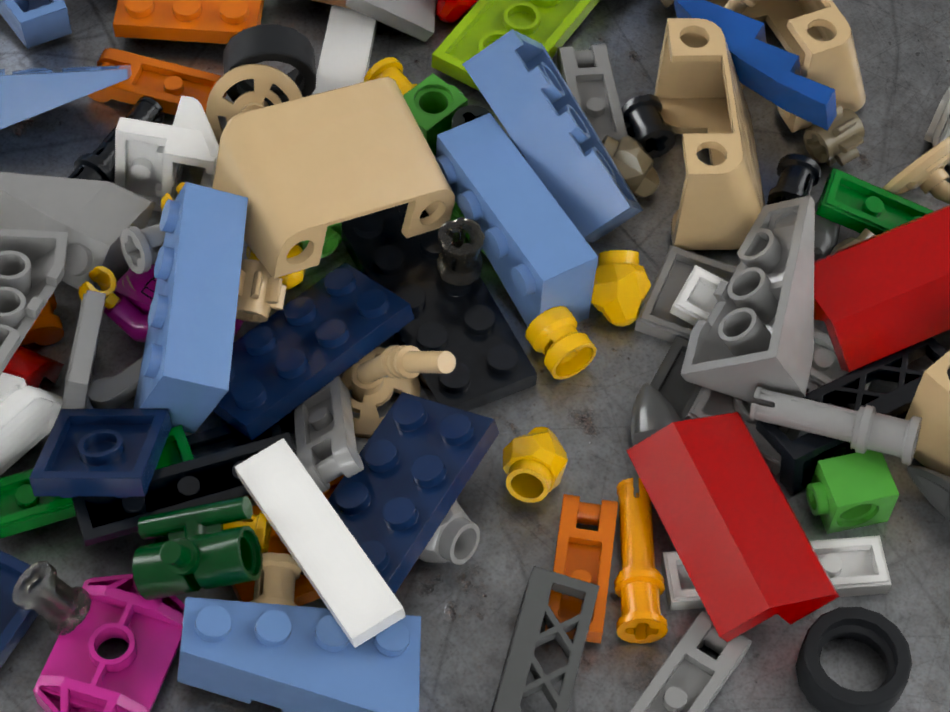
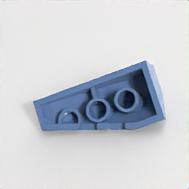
M131 65L63 68L62 72H52V69L29 68L12 71V75H5V69H0V130L127 80L132 75Z

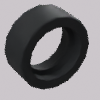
M265 24L243 29L229 40L223 50L224 74L241 65L256 64L263 61H279L295 67L294 70L286 75L295 82L303 97L312 95L316 89L314 48L306 36L293 28L279 24ZM254 79L243 80L230 87L226 91L230 99L234 102L243 93L254 91ZM272 84L270 90L279 96L282 103L289 101L286 94L278 86ZM265 98L269 106L274 105L269 99Z
M838 607L820 615L807 630L796 662L799 687L809 703L820 712H889L900 699L908 683L912 667L909 644L899 628L882 614L862 607ZM835 639H853L867 644L879 654L886 665L887 674L885 681L878 689L873 691H853L841 687L828 677L820 664V655L823 647Z

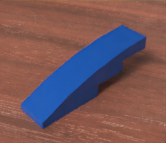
M674 0L677 18L707 19L722 29L739 81L743 85L781 109L828 131L837 115L835 89L800 76V57L766 43L763 22L706 0Z

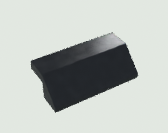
M276 422L253 441L249 440L230 424L186 436L194 459L156 469L145 497H72L76 520L85 546L138 532V520L140 517L243 496L253 499L238 478L234 467L283 438L297 456L289 432L283 434L279 422Z

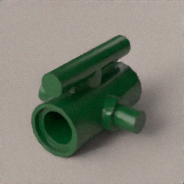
M247 496L140 517L138 520V531L142 539L146 540L167 535L169 541L140 546L135 550L132 571L134 582L140 595L146 600H155L197 592L201 588L213 589L258 580L263 568L261 546L254 530L249 526L223 530V524L251 519L253 509L250 499Z

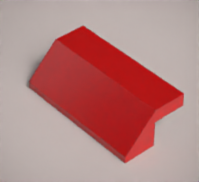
M950 205L814 261V320L825 322L842 371L851 372L950 329Z
M738 412L672 422L626 450L720 638L729 642L775 614H778L791 625L840 597L747 425Z

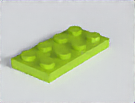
M479 0L432 53L431 67L480 91L462 65L464 62L512 29L542 43L552 59L557 54V48L562 47L600 0Z

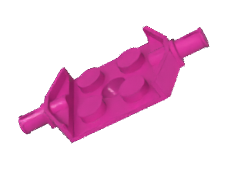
M133 573L94 577L85 580L33 689L36 702L45 712H151L181 643L185 604L176 596L155 600L144 599L137 590ZM111 638H120L129 644L125 654L116 659H104L97 654L99 646Z

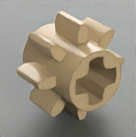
M242 260L236 319L248 322H266L271 309L283 310L287 286L282 284V278L273 279L258 260Z

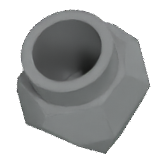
M457 501L454 502L419 556L420 560L434 563L450 561L456 565H461L467 562L475 553L480 541V529L477 524L471 522Z

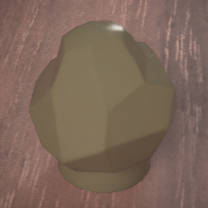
M606 135L602 143L634 196L646 198L652 195L657 190L660 180L653 167L654 160L638 141L630 136L622 137L617 141Z

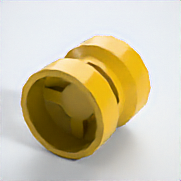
M564 306L553 307L541 313L529 324L525 333V337L533 349L545 355L544 365L554 379L558 380L570 378L584 370L592 362L597 351L587 334L577 331L578 322L569 309Z

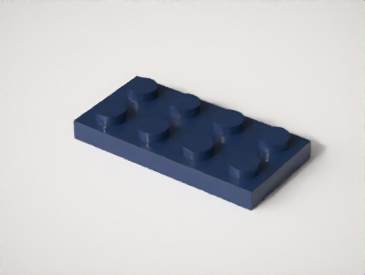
M344 262L295 299L289 301L283 307V310H278L268 317L266 322H261L233 343L229 391L213 409V412L249 440L253 441L334 378L414 320L410 303Z
M401 392L359 453L364 470L350 478L344 475L328 498V502L394 595L499 434L495 419Z

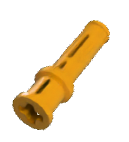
M627 478L619 482L616 487L619 501L622 570L614 580L615 594L621 598L622 617L616 623L617 636L626 642L645 644L662 639L668 632L667 619L661 615L660 595L665 591V581L661 573L655 568L651 499L640 478L638 479L639 492L634 497L633 478Z

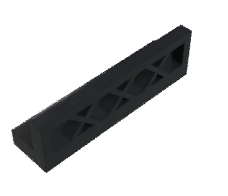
M931 337L860 367L800 398L826 404L832 401L855 404L854 410L856 411L862 405L863 407L870 405L876 407L877 413L905 419L924 371L907 369L908 363L925 355L935 363L948 351ZM948 369L947 374L950 379V369ZM874 380L898 383L897 389L889 393L865 390V385ZM756 420V430L781 455L780 482L792 495L807 488V485L811 483L819 460L856 453L855 449L850 448V442L812 433H806L791 441L779 429L781 426Z

